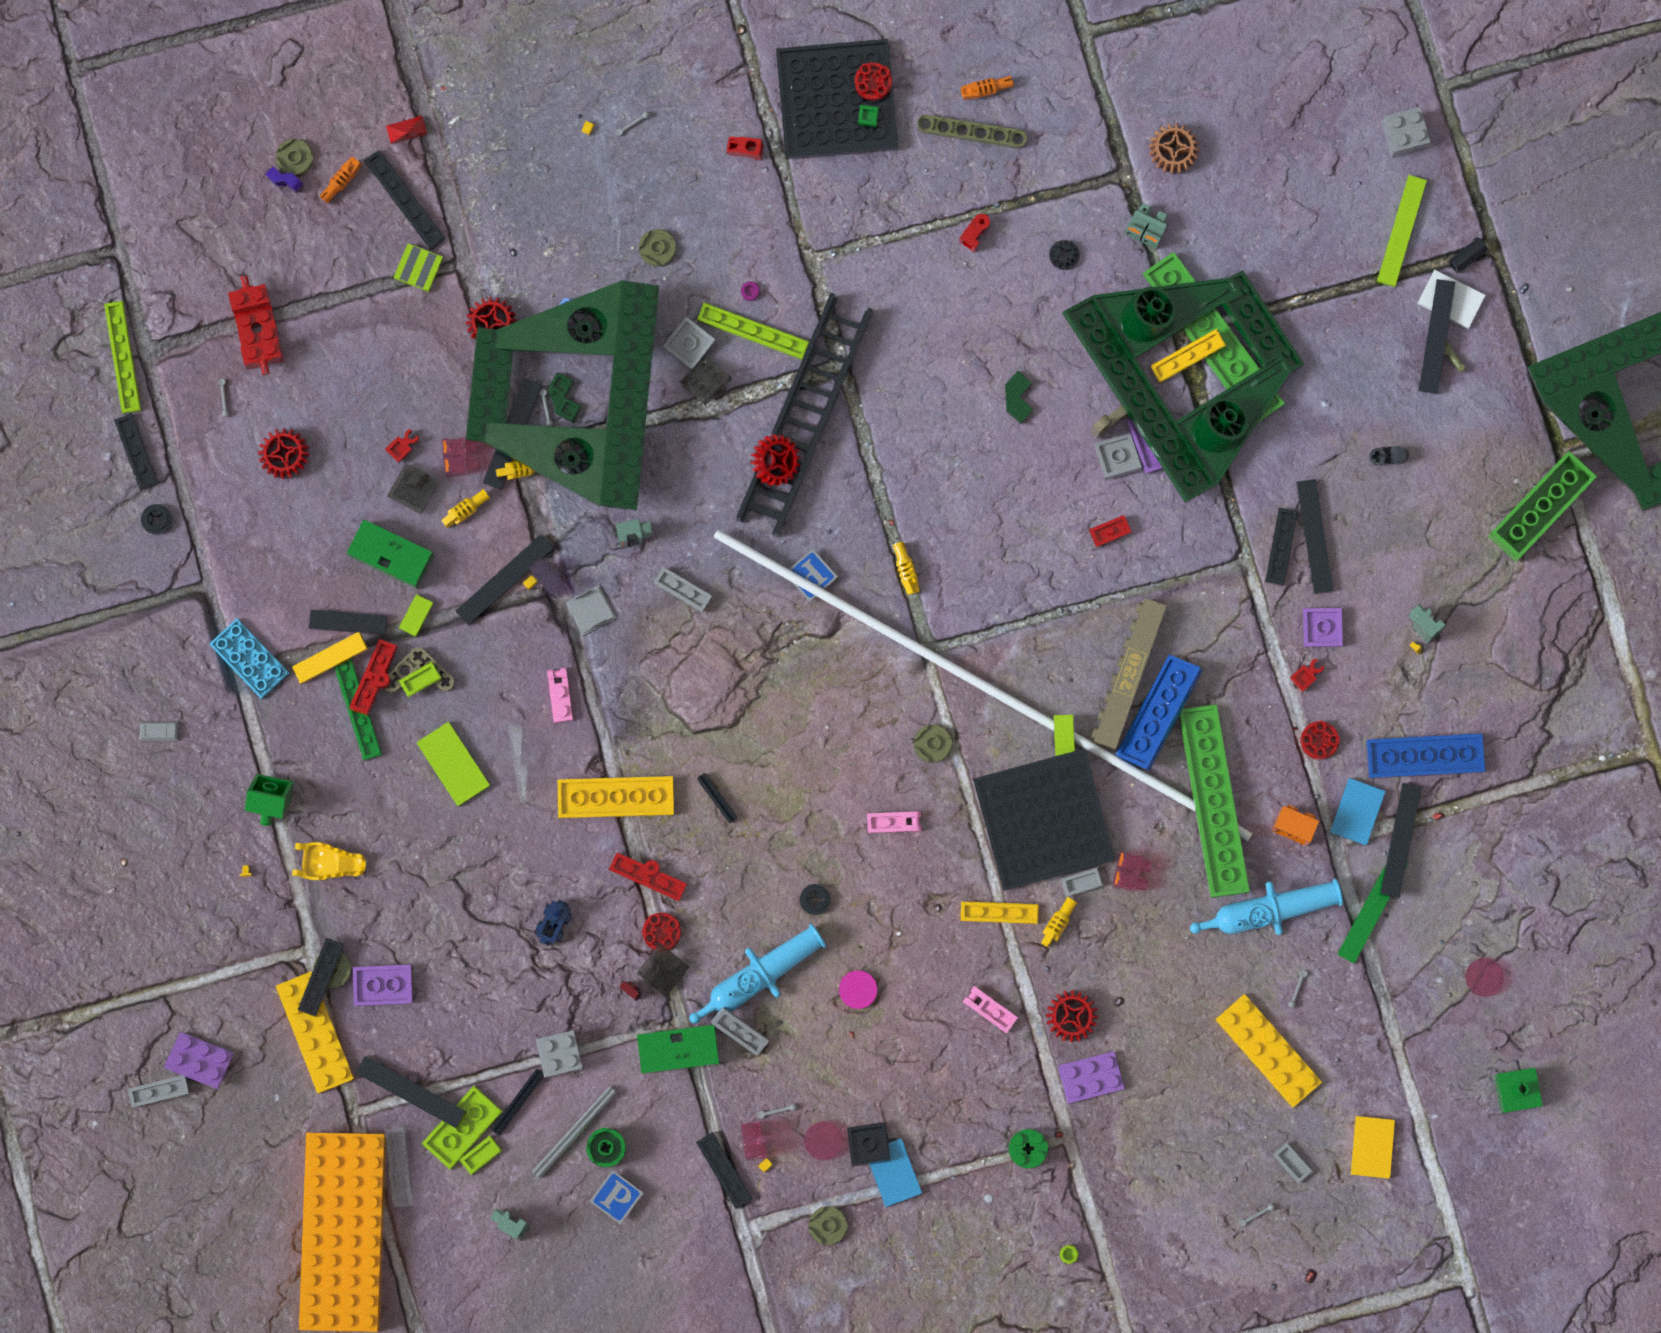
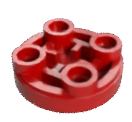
M879 63L861 65L855 75V88L861 97L870 101H876L887 96L891 90L892 76L887 67Z
M1321 720L1306 726L1300 737L1302 750L1307 756L1315 760H1324L1331 757L1336 752L1340 741L1336 729L1331 724Z
M663 912L655 913L645 921L642 935L646 944L653 950L668 951L678 944L681 937V927L674 916Z

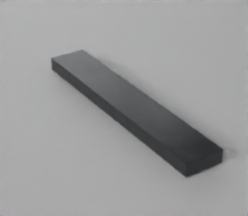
M380 150L364 160L365 164L427 247L432 250L445 240L443 234Z
M1436 280L1419 392L1438 395L1456 284L1454 281Z
M526 378L523 379L506 424L527 425L542 384ZM495 450L483 484L501 490L506 476L497 477L496 470L505 468V463L512 462L513 459Z
M1316 479L1298 481L1296 485L1314 594L1333 592Z
M540 534L456 610V613L469 626L553 551V547Z
M1402 783L1380 895L1400 898L1422 788L1420 786Z
M364 1056L355 1072L456 1129L466 1113L463 1109Z

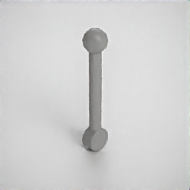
M646 111L643 112L642 116L624 128L617 129L615 131L618 137L622 136L624 131L641 120L648 119L650 114Z
M221 378L218 380V384L221 386L222 415L228 417L229 411L227 410L224 387L226 381Z
M541 389L539 394L543 399L547 418L546 426H553L546 400L547 391Z
M1301 970L1299 973L1300 979L1293 998L1288 1003L1290 1008L1296 1006L1297 995L1303 979L1307 976L1306 970Z
M792 1103L790 1106L767 1112L759 1111L757 1116L763 1119L767 1115L788 1110L795 1111L797 1105Z
M1271 1203L1267 1208L1245 1220L1240 1219L1238 1222L1239 1226L1244 1227L1247 1222L1268 1211H1274L1275 1205Z

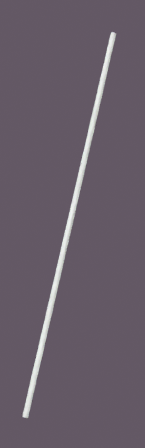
M718 529L715 533V539L1054 731L1053 719ZM1074 732L1075 744L1195 811L1194 800ZM1238 825L1240 837L1248 841L1252 833Z

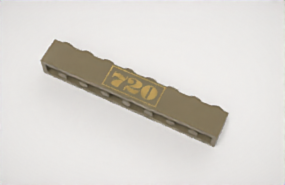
M1147 598L1144 599L1143 603L1139 602L1136 613H1139L1137 621H1132L1130 631H1133L1131 638L1127 637L1123 646L1126 649L1125 655H1120L1117 666L1120 667L1118 674H1113L1110 683L1114 685L1111 692L1107 691L1104 700L1107 703L1105 710L1101 709L1097 719L1101 721L1099 728L1095 727L1091 738H1094L1093 743L1112 751H1115L1167 605Z

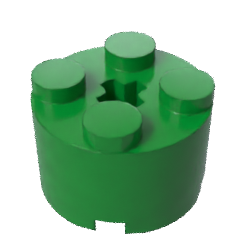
M601 1128L593 1132L586 1146L589 1159L594 1164L603 1168H611L618 1165L624 1159L627 1149L623 1136L610 1128ZM604 1143L611 1145L612 1148L609 1149V1153L601 1150L604 1147Z
M1021 1130L1012 1137L1009 1143L1010 1158L1016 1165L1025 1169L1039 1166L1045 1160L1048 1153L1046 1139L1036 1130ZM1027 1143L1034 1147V1150L1029 1155L1026 1151H1023Z

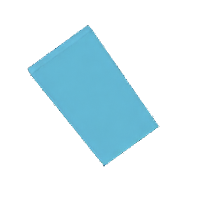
M238 618L209 644L261 699L290 674Z

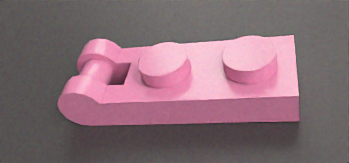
M566 667L556 671L549 669L547 670L553 721L554 723L573 721ZM554 678H562V683L555 684Z
M921 812L867 814L868 834L922 831V825H920L919 821ZM906 818H912V825H906Z
M973 986L970 990L971 994L968 998L965 997L963 1003L1007 1034L1018 1017ZM977 997L982 999L979 1006L974 1003Z

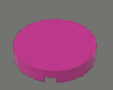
M855 970L842 978L839 984V994L846 1006L852 1009H862L874 1002L877 996V985L870 974Z

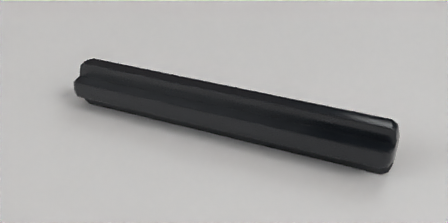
M535 1069L492 1127V1131L495 1134L501 1135L544 1077L542 1071Z

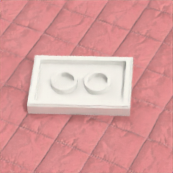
M1434 270L1417 304L1432 311L1436 280L1454 281L1456 284L1450 321L1469 329L1485 294Z

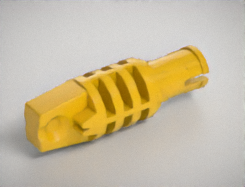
M518 461L505 463V468L497 469L496 475L497 477L507 476V479L511 480L531 476L536 471Z
M482 489L472 498H465L447 512L448 515L442 519V523L446 528L455 523L459 525L475 513L477 507L490 499V497Z
M905 542L894 544L893 548L898 560L896 566L899 568L898 572H900L899 576L902 578L901 582L908 595L920 592L918 576L915 574V566L912 564L913 560L908 556Z
M1069 897L1066 898L1060 910L1053 914L1042 933L1045 934V937L1041 942L1042 945L1048 948L1053 939L1058 941L1069 923V916L1078 904Z

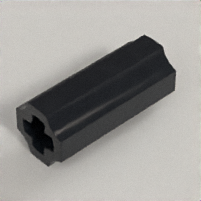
M1478 237L1449 259L1448 263L1458 274L1486 253L1488 248L1482 239Z

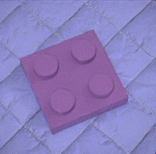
M1303 608L1304 647L1343 646L1342 608Z

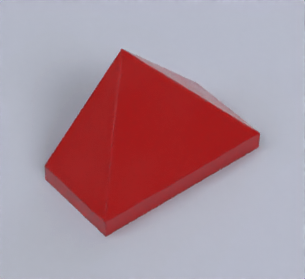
M423 116L386 125L391 144L427 134Z

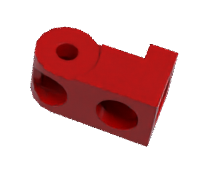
M729 137L726 153L732 156H743L761 160L764 144L762 139Z
M985 214L976 215L960 236L959 242L975 253L979 247L978 238L989 229V217Z

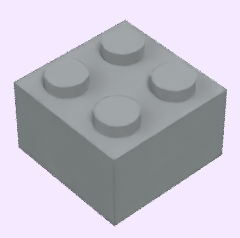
M1420 107L1383 117L1381 124L1391 158L1429 147L1431 142Z
M574 1030L536 1039L544 1078L547 1079L584 1070Z

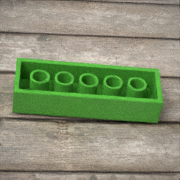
M1568 451L1488 537L1517 562L1597 476Z

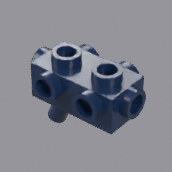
M558 899L557 902L552 900L551 904L548 903L543 912L545 914L543 922L539 921L535 932H538L536 936L540 938V943L550 946L551 943L555 945L556 941H561L564 935V931L561 930L564 924H569L573 915L570 913L571 909L568 908V903ZM548 929L554 930L551 936H548L546 933Z

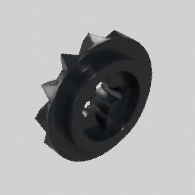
M1064 239L1056 241L1049 252L1051 263L1061 270L1073 268L1080 256L1078 247L1072 241ZM1061 249L1065 252L1070 251L1068 260L1065 257L1059 258Z
M153 504L143 511L141 523L147 532L161 534L168 530L171 525L172 516L165 506ZM151 514L156 517L161 516L160 521L162 525L158 523L152 524L154 519Z
M809 885L800 894V905L806 913L819 915L824 913L830 905V894L822 885ZM815 891L817 897L824 900L817 902L816 908H814L812 901L807 900L813 898Z

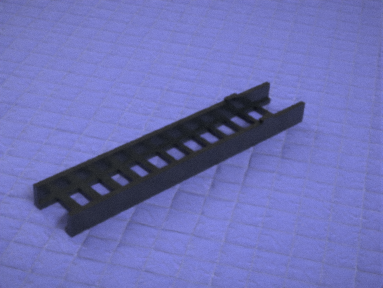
M834 293L829 295L771 433L777 436L783 435L781 433L786 422L814 433L809 445L790 438V442L796 443L794 447L806 451L803 461L797 460V463L801 466L796 467L799 468L796 477L788 480L787 484L792 486L787 496L760 485L762 478L756 477L757 471L754 473L736 516L737 521L744 523L749 510L777 520L772 535L779 537L873 314V309L868 307V310H865L860 325L833 315L832 312L838 300ZM829 319L857 329L853 341L825 331ZM822 335L849 346L850 352L847 359L815 347L819 336ZM815 353L842 363L839 375H834L810 365ZM808 370L836 381L831 393L804 383L803 381ZM802 387L829 398L824 410L796 400L800 388ZM793 405L821 415L817 427L789 417ZM777 444L771 446L770 448L772 450H775ZM776 470L769 471L774 476L781 473ZM758 492L785 503L781 513L753 502L756 493Z

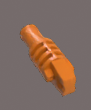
M1010 75L999 79L989 78L972 82L961 87L963 100L977 99L994 95L998 90L1012 88V77Z
M351 157L333 175V178L329 181L330 184L319 197L329 204L332 198L338 192L343 191L347 184L351 182V179L356 176L362 164L354 157Z

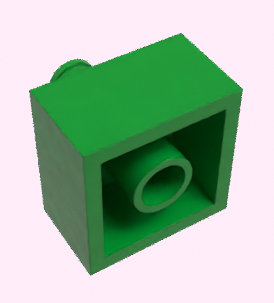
M256 773L247 790L245 811L261 814L260 824L264 826L272 824V817L282 819L291 803L294 781Z
M1536 1068L1494 1075L1501 1114L1543 1106Z

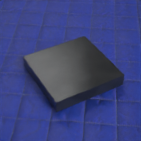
M886 1122L847 1128L852 1167L891 1161Z

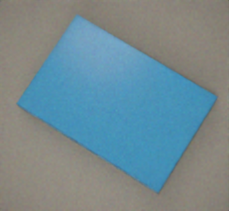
M1349 778L1329 833L1366 846L1385 791Z
M902 1139L889 1143L891 1161L869 1164L885 1207L922 1194Z

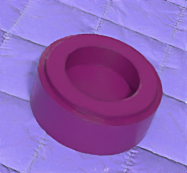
M749 281L742 285L741 295L743 299L754 301L759 297L760 289L755 282Z

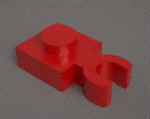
M411 429L405 432L403 439L398 436L385 448V451L398 463L412 451L409 446L419 441L418 436L414 439H409V435L412 433Z
M1317 659L1311 661L1308 669L1303 665L1289 678L1301 692L1317 679L1314 674H1319L1324 669V666L1320 669L1314 668V663L1317 662Z

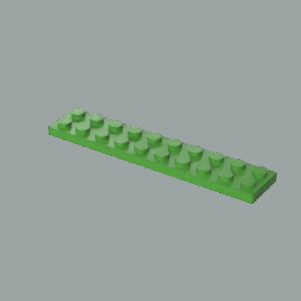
M1174 252L1143 273L1144 278L1151 287L1196 282ZM1215 309L1182 330L1190 341L1194 342L1213 330L1218 329L1227 346L1204 358V360L1227 390L1259 370V367ZM1276 393L1258 423L1284 406L1285 403L1278 393Z
M1217 705L1182 709L1179 720L1210 898L1249 893Z

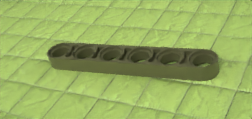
M922 115L917 121L918 130L924 134L1016 149L1023 148L1027 142L1026 133L1018 129L931 115ZM922 120H929L931 126L928 129H924L920 123ZM947 123L950 128L948 131L942 132L939 129V125ZM966 126L968 128L967 134H959L957 131L958 127ZM984 129L987 135L979 138L976 135V131ZM997 132H1003L1005 139L998 141L994 135ZM1015 135H1022L1024 141L1021 144H1017L1013 141V137Z

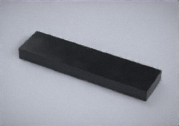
M133 414L115 419L114 422L139 490L157 485L158 482Z
M1284 508L1278 509L1265 583L1284 586L1298 511Z
M312 609L310 611L309 629L386 635L387 616Z
M329 938L325 939L298 1011L314 1017L317 1016L344 944Z
M713 1132L696 1142L735 1209L751 1201L752 1197Z

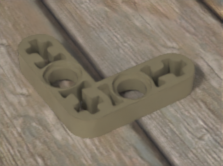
M1121 405L1109 416L1105 414L1095 422L1091 433L1096 439L1100 438L1127 415L1123 406Z
M422 648L411 650L388 674L390 681L393 682L396 679L395 673L401 679L406 677L400 674V668L404 665L410 667L409 674L420 669L423 663L420 660L415 661L416 657L414 654L422 652V658L425 661L428 658L430 659L425 665L433 662L437 666L439 674L442 671L444 672L441 676L445 680L451 679L449 687L446 685L442 687L443 682L441 680L434 684L444 692L451 691L455 686L453 677ZM399 679L395 682V688L390 687L389 689L385 688V690L392 694L398 692L402 688Z

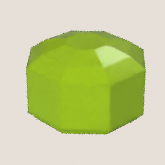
M1071 1245L1061 1248L1059 1254L1062 1262L1067 1264L1077 1261L1079 1255L1076 1247Z

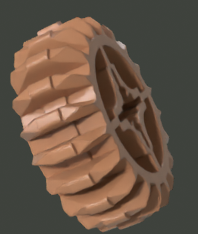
M1169 123L1167 124V130L1161 126V132L1155 131L1154 135L1156 137H1151L1150 139L1152 143L1149 144V149H1151L1149 156H1155L1152 158V162L1158 161L1157 168L1164 166L1163 172H1166L1168 168L1170 169V174H1173L1174 169H1177L1179 174L1181 173V168L1187 171L1188 165L1193 166V160L1198 159L1196 154L1200 152V149L1197 148L1199 141H1194L1197 137L1196 134L1190 136L1191 129L1185 131V125H1182L1180 129L1178 128V123H1175L1174 128ZM1172 136L1170 142L1159 144L1164 138ZM1178 137L1183 138L1187 142L1188 146H1186V144H1182L1179 141ZM1175 141V146L1177 150L1175 151V154L1173 156L1172 146ZM1160 151H1162V153L1168 154L1170 157V161L1165 159L1161 155ZM1189 153L1185 159L1176 162L1177 156Z

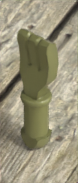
M1446 340L1444 355L1449 356V360H1451L1459 372H1465V364L1460 361L1456 353L1453 354L1452 346Z

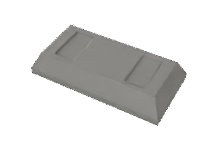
M140 722V741H178L179 722Z
M1098 867L1061 879L1066 897L1103 886Z
M1288 1142L1273 1154L1298 1184L1313 1172Z

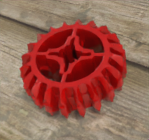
M489 297V302L482 298L483 304L480 305L478 302H475L477 308L470 307V311L473 314H467V318L470 320L466 321V325L471 326L467 331L472 333V339H476V322H480L487 329L497 330L517 322V319L513 318L516 316V313L510 312L513 308L511 305L506 307L507 302L505 300L500 304V298L498 297L495 302H493L492 297ZM491 309L488 315L479 316L485 310ZM498 310L506 315L507 323L498 319ZM494 317L495 324L489 327L488 321Z
M286 428L282 429V433L275 429L276 435L274 436L269 432L270 439L268 440L264 437L263 441L266 444H260L259 447L263 450L258 451V455L263 456L259 459L260 463H264L262 465L263 470L268 469V475L274 472V478H278L279 474H281L282 480L285 479L286 474H288L290 479L293 478V472L298 476L299 472L297 469L304 470L305 467L302 463L308 464L309 462L304 458L310 456V453L306 451L309 449V446L303 445L306 442L305 438L300 439V433L294 435L293 429L288 434ZM283 440L293 441L298 447H287ZM277 442V449L269 455L271 447ZM282 447H283V449L287 452V453L285 454V455H286V457H285V458H286V461H285V459L281 456V455H282V451H283V450H282ZM296 453H299L297 460L291 465V458ZM270 461H282L285 468L276 467Z
M771 434L770 437L765 436L763 437L764 441H757L759 446L753 447L756 453L751 454L752 457H755L750 462L755 464L752 471H758L756 477L762 478L761 482H768V485L775 484L780 486L781 483L787 484L788 480L794 479L792 474L798 473L795 467L801 466L797 463V460L801 457L796 456L799 449H793L796 443L790 442V438H784L783 435ZM777 444L782 449L776 452L770 447ZM776 469L781 473L774 476L769 471Z
M1071 990V996H1068L1067 991H1064V998L1057 994L1056 997L1059 1001L1057 1002L1052 999L1051 1003L1055 1006L1047 1007L1049 1011H1052V1014H1046L1047 1018H1052V1020L1047 1021V1025H1054L1050 1032L1057 1030L1056 1038L1063 1034L1062 1041H1065L1066 1037L1069 1036L1070 1043H1073V1037H1076L1077 1041L1080 1042L1081 1034L1086 1039L1088 1038L1086 1031L1091 1034L1094 1032L1090 1025L1093 1027L1097 1026V1023L1092 1022V1019H1098V1015H1092V1012H1096L1098 1009L1090 1008L1094 1001L1092 1000L1087 1003L1088 995L1084 999L1080 998L1082 995L1081 991H1079L1078 996H1074V990ZM1066 1001H1077L1083 1006L1072 1009ZM1061 1005L1065 1012V1017L1057 1023L1056 1011ZM1087 1010L1088 1021L1083 1028L1079 1016ZM1068 1011H1072V1013L1080 1011L1075 1017L1076 1022L1072 1020L1064 1022L1069 1016ZM1066 1024H1073L1078 1031L1068 1032L1061 1027Z

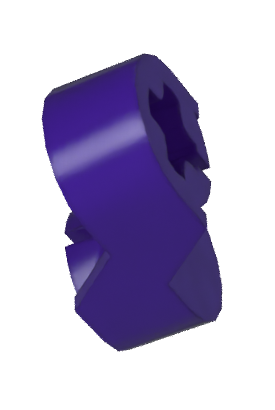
M273 166L265 173L266 177L277 187L287 185L297 193L303 186V183L293 173L281 174Z

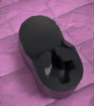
M1402 446L1375 448L1369 454L1372 464L1378 466L1402 464L1409 458L1408 450Z

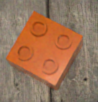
M1283 806L1277 815L1271 831L1307 846L1312 840L1319 821L1316 820V816L1305 812L1304 815L1297 812L1298 808L1294 806Z

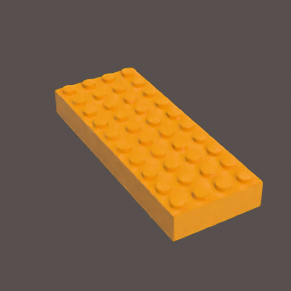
M306 1133L299 1330L380 1332L387 1135Z

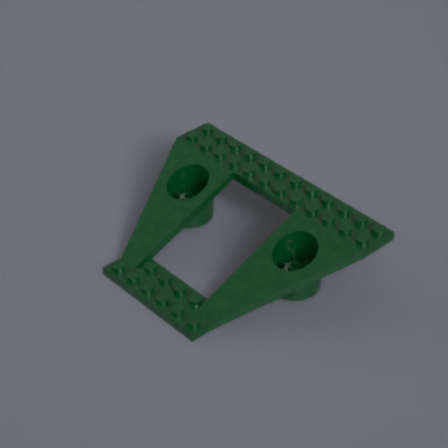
M1243 270L1228 278L1159 287L1150 286L1143 289L1097 294L1064 310L1062 313L1185 503L1218 485L1287 376L1304 365L1302 359ZM1222 305L1262 365V368L1176 421L1136 358Z
M621 280L497 330L478 327L476 331L465 440L485 443L597 506L636 511L659 285ZM584 314L583 320L578 321L574 315ZM590 315L595 320L589 322L586 320V316ZM570 317L576 323L575 327L567 326ZM596 321L600 327V330L593 329V324ZM568 330H574L573 337L570 336ZM593 333L601 334L596 342L591 337ZM587 338L591 342L588 344H584V340ZM513 351L613 356L606 430L506 424ZM570 443V450L565 451L561 446L562 444ZM573 444L579 446L582 450L577 453L573 450ZM556 447L563 453L562 457L554 456ZM584 451L587 460H580L579 454ZM554 460H560L561 466L559 468ZM579 463L587 464L586 471L582 472L579 469ZM563 468L564 470H566V471H568V472H567V473H564V472H562L560 469ZM575 468L579 474L571 475L570 473Z
M1661 312L1527 367L1542 402L1634 493L1642 511L1661 504V462L1649 467L1646 466L1615 373L1661 354ZM1589 400H1596L1598 403L1596 406H1591ZM1584 401L1588 407L1586 411L1580 409V404ZM1600 402L1607 407L1606 410L1602 411L1599 408ZM1610 412L1611 421L1604 418V413ZM1579 413L1584 414L1582 420L1580 419ZM1604 422L1610 426L1602 431L1599 423ZM1596 426L1598 431H1592L1590 428Z

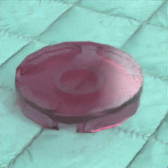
M1480 958L1473 961L1467 967L1465 983L1473 994L1480 997H1489L1496 994L1502 988L1504 973L1496 961L1489 958Z
M821 1121L814 1123L805 1133L804 1145L806 1151L817 1160L825 1161L832 1159L842 1148L843 1139L841 1132L830 1122Z

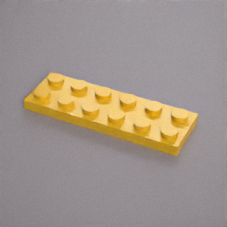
M673 776L557 779L559 819L674 815Z
M312 971L276 985V989L317 1094H320L354 1080V1076L324 1000L316 1017L298 1011Z
M1245 994L1215 1019L1292 1108L1322 1083Z

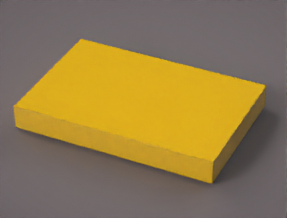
M1355 1116L1350 1175L1390 1179L1395 1120Z

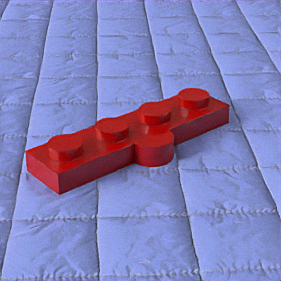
M379 639L350 704V710L369 715L379 690L385 689L390 685L391 681L387 671L398 649L397 645Z
M616 852L609 868L611 872L678 902L687 886V883L659 872V864L653 860L646 862L644 865Z

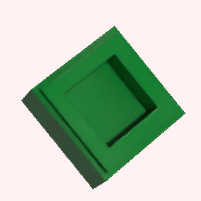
M860 105L858 125L877 127L879 107Z

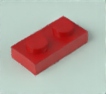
M1124 515L1089 529L1096 548L1132 533Z

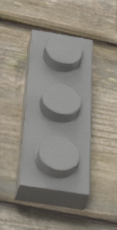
M665 567L661 569L653 582L654 585L701 613L704 612L712 599V595Z
M724 1007L711 1020L714 1026L756 1056L769 1042L767 1037Z
M183 1075L128 1089L132 1108L190 1094L187 1079Z

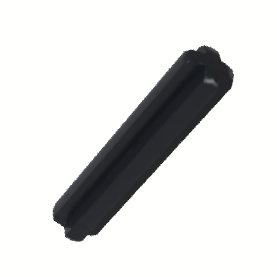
M706 773L701 774L697 778L701 786L728 823L734 822L737 819L736 814Z

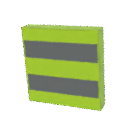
M408 243L394 279L430 292L443 257Z

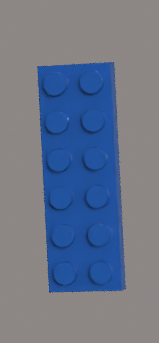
M1170 654L1168 655L1116 756L1150 771L1203 671L1200 667Z
M1482 733L1366 740L1369 779L1485 772Z

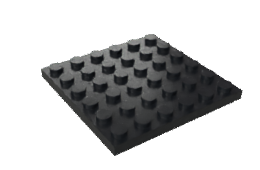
M888 39L776 48L786 160L898 150L893 85L887 96L876 101L864 99L855 88V75L863 64L879 63L887 67L891 73ZM860 105L879 107L877 127L858 125Z
M1085 748L973 778L1003 891L1115 860Z

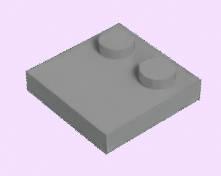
M685 317L663 347L694 370L716 339Z
M1131 433L1094 443L1105 480L1142 470Z

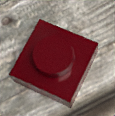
M624 981L620 985V988L634 1000L639 997L640 994L637 992L639 988L631 981L629 983Z

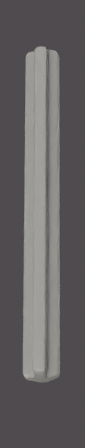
M611 1086L600 1095L534 1168L532 1172L535 1176L541 1178L617 1094Z

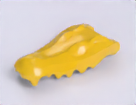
M320 842L295 843V849L304 851L302 870H293L292 876L308 880H325L344 876H361L365 872L366 859L362 854L349 853Z

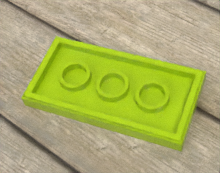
M449 722L416 742L458 807L490 787L488 781Z
M475 1086L456 1105L466 1111L458 1128L456 1129L441 1121L421 1143L450 1170L503 1112Z

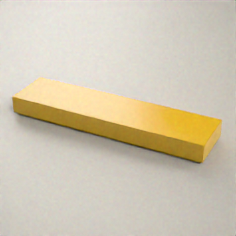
M1215 329L1150 367L1159 383L1227 345L1218 329Z
M357 632L292 667L299 683L303 684L368 650V647L361 632Z
M961 901V921L1038 924L1039 904Z

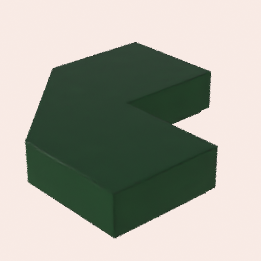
M1017 371L1005 384L1006 412L1021 424L1033 411V408L1020 398L1032 385V382Z
M557 372L548 387L555 413L559 417L573 423L582 408L581 405L566 398L574 380Z

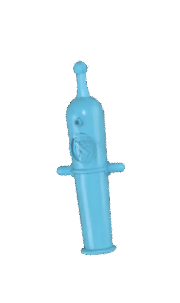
M1334 878L1329 883L1277 893L1274 890L1273 883L1268 881L1266 883V896L1227 904L1220 908L1215 918L1202 923H1192L1190 931L1197 934L1202 930L1219 928L1227 934H1238L1272 924L1274 925L1275 933L1281 935L1283 933L1281 925L1283 920L1334 905L1343 906L1341 888L1337 879Z
M810 923L809 928L761 958L757 957L751 948H747L745 953L751 961L750 964L717 984L711 992V1001L698 1012H693L689 1017L690 1022L697 1024L701 1018L716 1010L720 1011L722 1007L732 1012L765 988H769L774 997H779L781 992L775 984L776 980L821 947H827L814 925Z

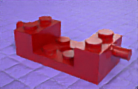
M248 275L241 276L243 288L228 292V296L236 320L243 362L247 370L261 367L262 375H266V373L269 375L268 365L282 362L284 357L268 288L265 284L250 286ZM255 324L262 325V330L259 333L252 332V327Z

